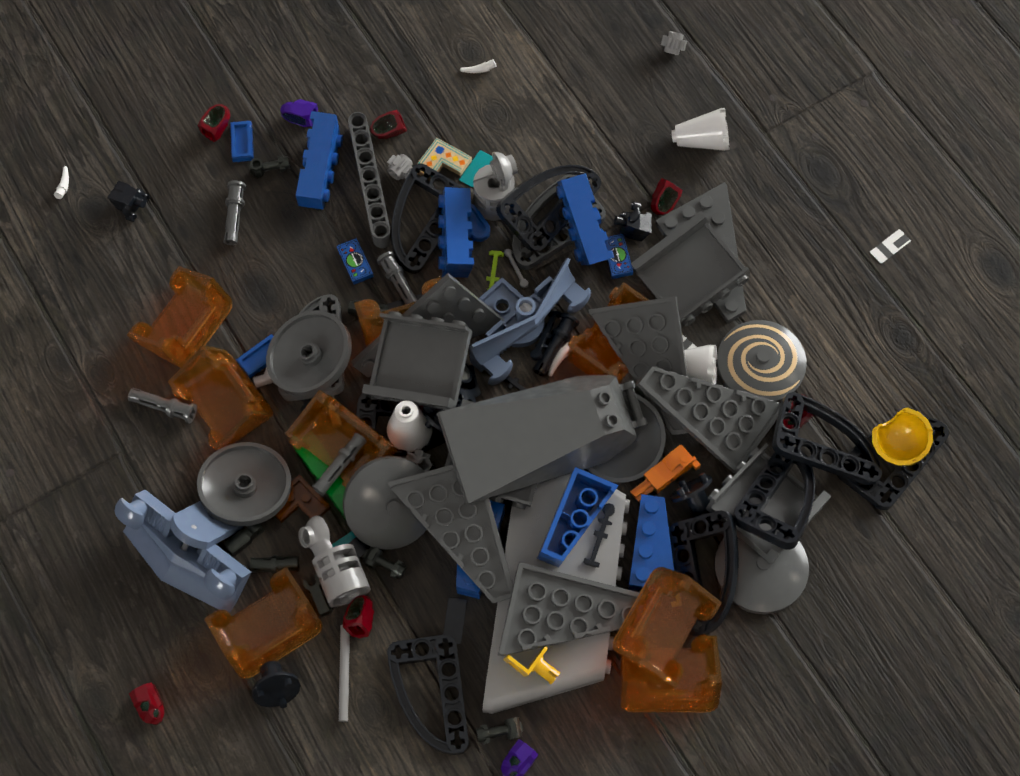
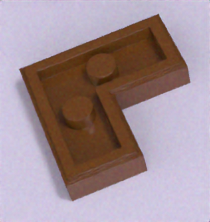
M299 474L291 481V492L286 504L275 515L281 523L298 508L310 519L316 515L322 517L331 506Z

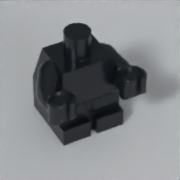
M118 181L107 198L117 210L122 211L126 220L134 222V218L136 219L137 215L132 212H136L139 207L144 208L150 196L140 188L135 189L127 183Z
M633 202L630 208L634 211L622 212L620 216H615L614 224L619 225V232L629 239L643 241L651 233L652 214L647 212L641 214V204Z

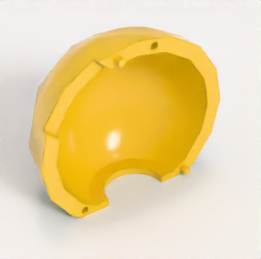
M903 408L891 420L873 428L872 443L876 452L888 463L897 466L914 465L929 453L933 443V429L928 419L920 412L910 408Z

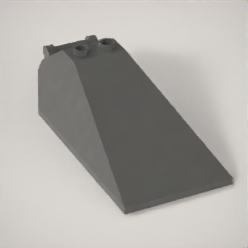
M613 375L575 376L438 412L437 416L466 505L571 474L575 467L584 470L610 461L634 442L637 437L634 429L648 425L647 418L643 416L634 390L636 387L634 380L619 384L617 377ZM624 391H626L635 421H631L622 395Z

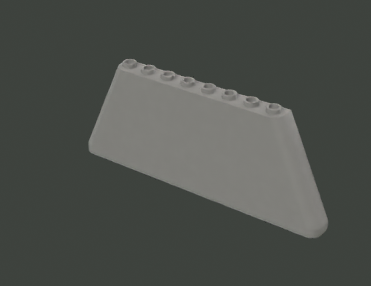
M571 474L537 483L531 507L526 506L525 510L511 507L505 558L512 584H514L518 563L522 562L616 586V580L621 581L622 567L618 566V560L623 558L625 544H620L621 535L626 536L627 522H624L623 518L624 513L628 514L630 500L626 499V494L616 489L606 502V504L610 503L615 506V513L609 516L608 521L612 522V525H606L604 533L608 534L607 539L602 538L595 559L596 562L600 563L599 568L586 565L583 561L584 558H591L598 537L593 534L595 530L600 531L602 525L598 518L604 519L605 516L603 508L558 568L537 559V556ZM510 599L497 603L483 700V713L494 714L604 681L605 674H610L611 660L607 659L608 650H613L614 636H610V632L546 646L548 649L543 655V660L557 671H560L559 676H556V680L552 684H549L547 680L535 671L524 677L503 660L505 656L498 655ZM541 648L510 654V656L527 668Z

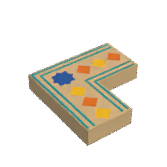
M436 138L417 164H425L437 172L442 167H445L461 176L471 163L472 157ZM423 171L417 173L420 176H424Z

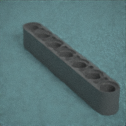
M355 112L349 116L348 124L372 240L376 247L386 248L391 244V230L366 116L361 112ZM375 215H382L381 217H378V218H375V217H374ZM380 233L385 234L384 236H377Z

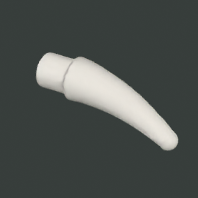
M494 59L476 66L460 68V71L465 73H483L497 66Z
M66 166L63 167L61 181L54 193L57 199H62L68 190L69 175Z
M567 342L558 351L550 366L548 376L551 377L560 363L574 349L571 343Z

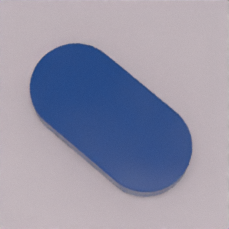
M471 204V217L468 218V221L472 222L471 239L482 242L490 236V226L476 206Z

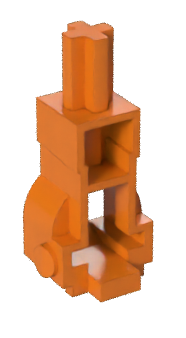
M681 444L665 456L662 461L644 474L645 480L631 490L630 493L635 500L640 502L641 494L648 495L652 491L658 494L692 467L698 470L701 464Z

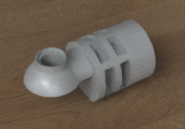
M499 152L492 153L493 160L490 161V165L480 168L473 180L474 205L485 219L491 221L501 220L497 215L496 207L515 188L513 175L518 173L514 157L512 155L505 156ZM509 205L505 206L506 210H505L504 212H505L506 214H507V213H510V212H509L510 206H509Z
M317 515L310 518L305 527H301L299 530V541L304 548H310L313 551L315 558L312 560V564L329 606L338 607L346 605L355 597L366 595L371 588L352 544H342L332 547L330 531L325 520Z

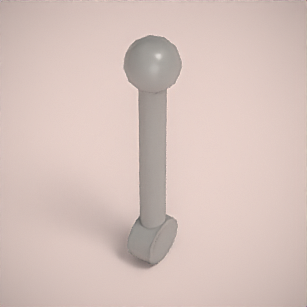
M506 249L504 255L509 258L520 280V287L527 288L528 281L523 278L512 256V250Z

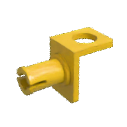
M547 647L541 648L527 668L510 655L505 656L503 659L524 677L535 671L547 680L549 684H552L556 680V676L558 677L560 671H557L543 660V655L548 649Z

